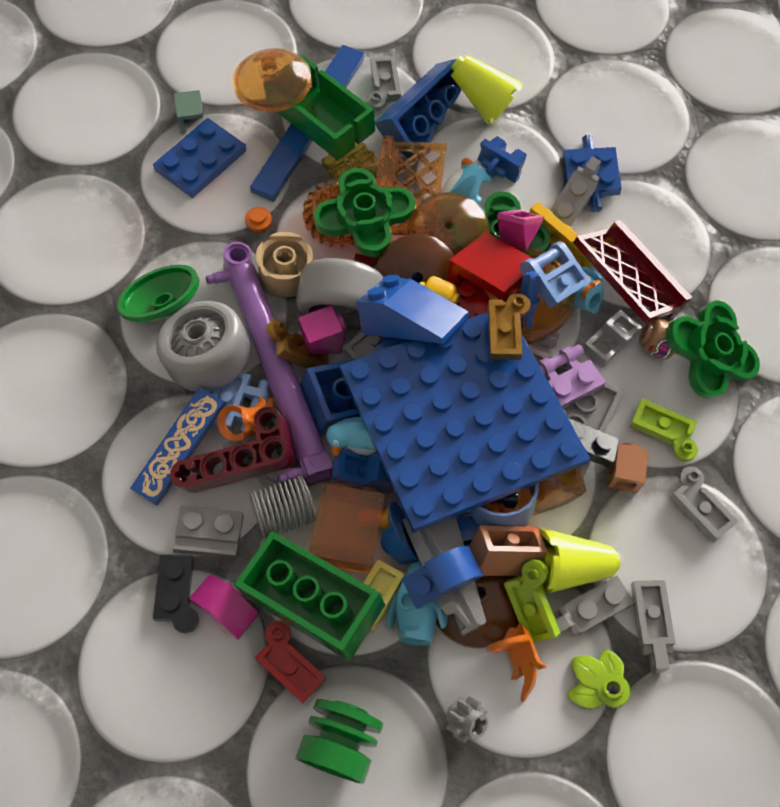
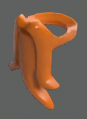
M259 397L257 405L248 408L237 405L224 407L217 416V426L221 435L233 442L256 436L254 416L263 407L270 406L274 408L273 397H269L267 402L264 397ZM231 411L242 415L245 427L244 431L240 434L232 433L226 426V417Z
M520 623L517 628H509L504 640L492 643L486 648L488 653L508 651L514 667L511 679L515 680L524 675V685L521 691V701L524 702L535 686L537 679L536 669H545L547 665L539 659L529 631L525 625Z

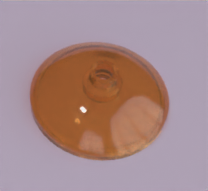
M268 48L252 53L240 62L233 74V88L237 98L247 107L263 112H276L293 107L308 94L312 83L311 70L307 62L298 54L280 48Z
M451 192L435 194L422 201L415 208L407 228V235L425 234L440 240L451 250L454 256L484 233L490 234L488 218L483 209L471 198ZM446 223H452L454 225V228L452 230H448L445 228L444 225Z

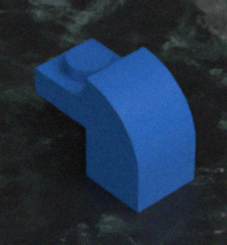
M342 448L340 453L334 456L331 479L352 485L351 490L360 493L384 494L394 491L377 452L367 456Z
M461 546L428 560L424 566L403 577L402 581L416 609H420L449 592L459 591L483 577L484 574L470 547Z

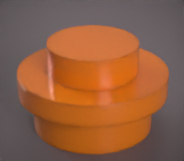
M254 207L245 215L246 226L255 233H263L269 229L272 223V215L266 208Z

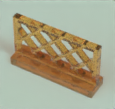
M383 135L376 184L381 188L384 186L391 188L395 185L396 187L406 189L414 182H417L422 187V189L413 194L415 206L419 211L413 214L408 221L398 226H389L391 235L425 234L435 237L447 143L395 142L394 136ZM400 151H411L414 154L405 162L399 157ZM430 152H440V156L431 163L424 157ZM420 160L425 167L415 173L410 166ZM405 170L411 177L400 183L396 176ZM431 171L436 176V179L426 184L421 177ZM428 193L433 198V201L424 207L418 199ZM425 215L430 220V227H418L414 222Z

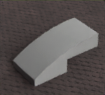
M620 310L605 322L599 332L585 342L583 345L584 353L603 368L635 337L642 327Z

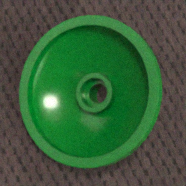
M169 265L155 269L136 279L122 292L117 301V309L125 320L135 323L165 320L192 300L199 287V277L196 271L187 265Z

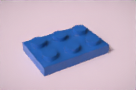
M207 118L153 163V167L158 174L193 199L246 152V144Z

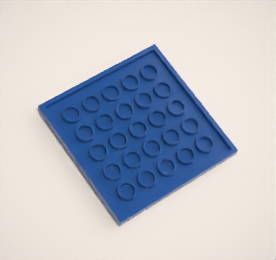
M488 312L466 319L443 344L408 340L340 365V373L413 533L585 465L591 459L522 333L521 360H489Z

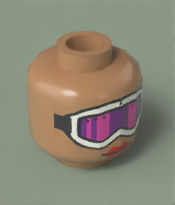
M656 319L645 324L639 337V343L642 344V349L645 353L662 360H667L676 354L669 347L666 340V328L670 322Z

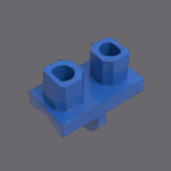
M496 136L491 141L485 138L480 143L481 151L477 160L487 169L486 173L491 178L498 175L501 178L506 177L516 183L520 179L522 167L527 156L526 153L520 149H515L510 154L505 151L507 144L502 138Z

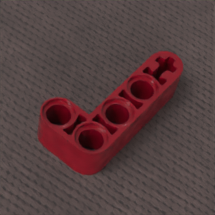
M269 406L259 409L254 416L257 440L180 460L172 466L170 471L171 481L188 492L197 493L288 468L294 460V449L287 419L273 407ZM277 418L276 425L272 429L266 430L267 422ZM283 447L281 456L277 459H272L274 449ZM248 455H253L251 464L243 467L244 458ZM222 462V471L214 475L215 466Z

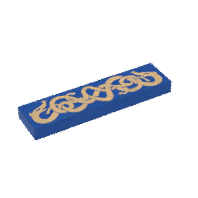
M199 386L130 489L158 506L173 484L170 478L172 466L176 462L192 456L226 403Z

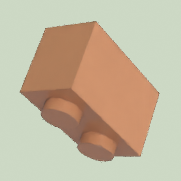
M480 525L469 545L484 576H522V567L526 562L531 559L543 561L548 552L538 527Z

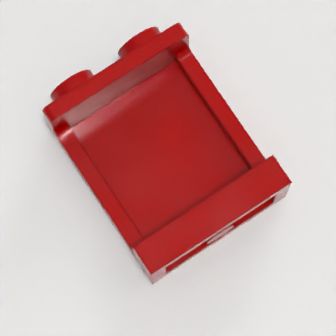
M486 232L449 259L448 282L458 286L467 279L496 296L498 300H503L506 303L509 296L517 293L520 294L523 280L520 264L532 257Z

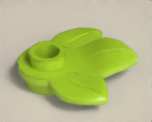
M606 649L601 654L599 660L587 655L577 656L572 659L573 672L580 682L567 694L574 704L584 709L593 710L602 705L610 708H619L628 702L630 686L623 677L624 664L619 656ZM610 685H616L620 691L618 694L613 695L607 691V688Z

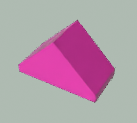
M522 210L499 212L497 219L500 240L514 248L526 251L541 226L544 217Z
M212 574L204 580L189 598L190 601L236 639L242 636L259 615V612L230 584Z

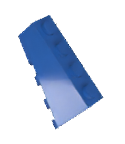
M456 59L437 63L375 121V125L385 142L415 163L419 162L424 147L429 145L433 139V132L438 125L442 124L447 109L453 106L462 91L451 76L454 71L450 67Z

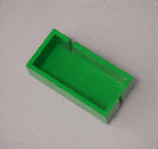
M303 55L264 82L268 106L337 161L355 148V142L360 144L376 131L374 109L322 69L318 71V66Z

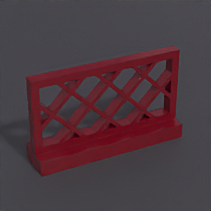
M621 220L614 221L609 229L577 236L572 242L644 323L664 316L669 318L675 317L692 299V296ZM604 252H606V253L612 255L613 257H610V256L604 254ZM622 272L631 275V277L622 274ZM640 291L649 295V297L640 294ZM643 305L649 307L651 312H649Z

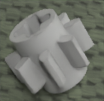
M470 696L467 698L466 703L460 699L453 702L446 714V720L449 723L446 728L453 733L455 738L463 743H466L468 737L474 740L479 739L488 727V718L486 716L488 711L481 707V702Z

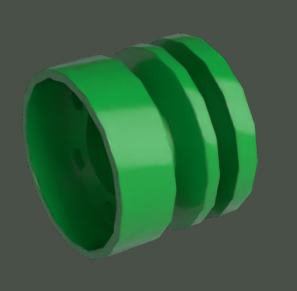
M316 699L313 709L326 716V719L310 716L308 723L321 731L320 736L303 735L295 759L331 775L364 784L372 760L358 752L360 746L376 747L378 741L364 732L380 734L384 724L369 715L365 710L349 703Z

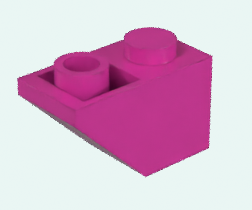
M332 305L298 317L299 329L310 354L343 353V342L346 341L343 331L346 330V326L341 314L336 315Z

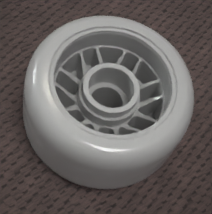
M340 258L314 260L308 263L301 271L296 298L297 308L302 315H306L332 305L335 314H341L346 329H361L357 300L382 281L383 277L374 268L352 260Z
M200 301L180 308L163 323L157 335L156 350L162 365L176 384L194 392L200 386L209 392L228 385L243 372L250 358L251 344L249 336L234 310L220 302Z

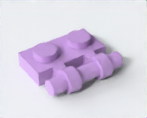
M580 344L572 348L567 346L560 350L558 355L550 359L546 357L538 361L540 368L563 408L598 391L606 384V381L590 359L581 364L577 361L576 358L584 354V349ZM565 365L568 371L558 375L555 369Z

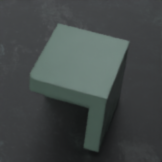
M200 90L174 93L181 134L186 133L184 120L202 118L204 116Z

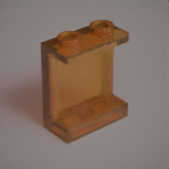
M342 482L324 483L309 552L338 569L369 574L374 565L377 538L382 512L385 507V494L372 487H364L361 490L350 488L348 484Z

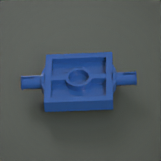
M587 135L582 137V149L564 150L563 161L566 184L578 167L585 168L592 156L600 160L601 167L596 173V176L600 177L596 190L590 198L591 211L595 212L596 210L599 212L602 210L600 198L621 194L622 187L616 147L594 148L593 137L588 135L587 140Z

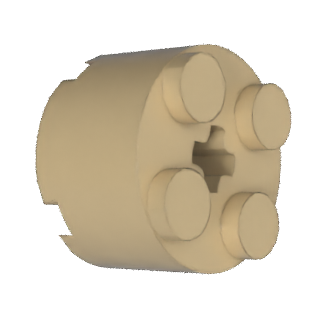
M292 232L274 233L270 235L269 240L265 243L262 241L258 246L256 261L259 280L265 292L278 297L297 296L301 271L308 263L313 261L312 248L309 243L307 244L302 240L300 235Z

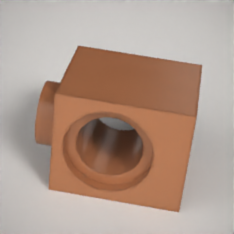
M633 443L618 444L615 461L609 468L607 487L638 493L646 481L648 449L639 448L638 445Z

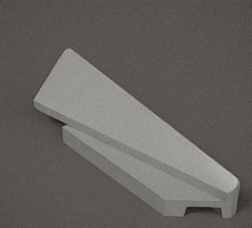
M456 516L415 533L412 532L407 519L402 520L422 566L428 560L444 552L464 546ZM475 581L457 592H449L437 599L440 608L447 616L453 614L462 635L465 636L485 625L486 618Z

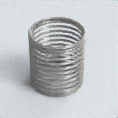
M300 475V477L297 476L296 479H292L303 514L289 479L287 482L297 513L285 481H283V486L292 514L281 483H278L286 513L275 484L273 489L280 511L272 489L268 486L275 513L266 488H263L268 508L260 489L258 493L262 507L256 491L249 493L264 539L268 537L271 531L277 534L279 531V533L283 534V529L288 532V528L293 530V526L297 529L298 525L302 527L303 524L307 525L308 522L311 524L314 521L317 522L314 504L303 476Z

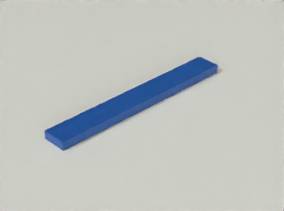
M342 45L325 72L347 88L364 61L365 53ZM290 124L251 184V193L274 202L311 145L312 140L294 125Z

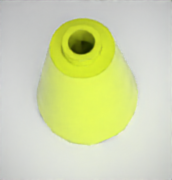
M468 54L464 58L460 55L450 67L454 71L451 74L454 81L483 120L489 125L492 124L493 119L496 120L514 99L513 93L516 89L519 91L523 85L517 79Z
M539 529L548 551L542 561L548 568L549 573L547 580L541 584L545 594L613 577L616 571L619 570L620 557L612 546L549 529Z

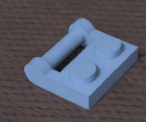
M563 242L554 243L545 253L534 259L529 258L520 264L522 275L530 270L541 275L539 293L549 308L591 282ZM554 260L561 263L562 266L547 275L541 269Z

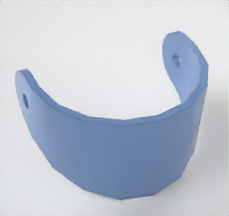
M539 483L528 487L532 499L518 511L495 513L480 506L468 511V513L479 526H527L535 511Z

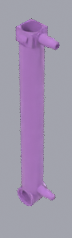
M232 242L224 249V271L207 275L205 278L207 284L231 282L278 410L287 419L293 449L299 467L279 474L278 481L281 484L283 481L287 482L288 479L293 482V478L296 479L297 476L300 477L301 475L305 479L306 484H311L330 478L333 466L292 362L277 356L276 341L272 340L266 331V325L275 318L252 262V251L245 243Z

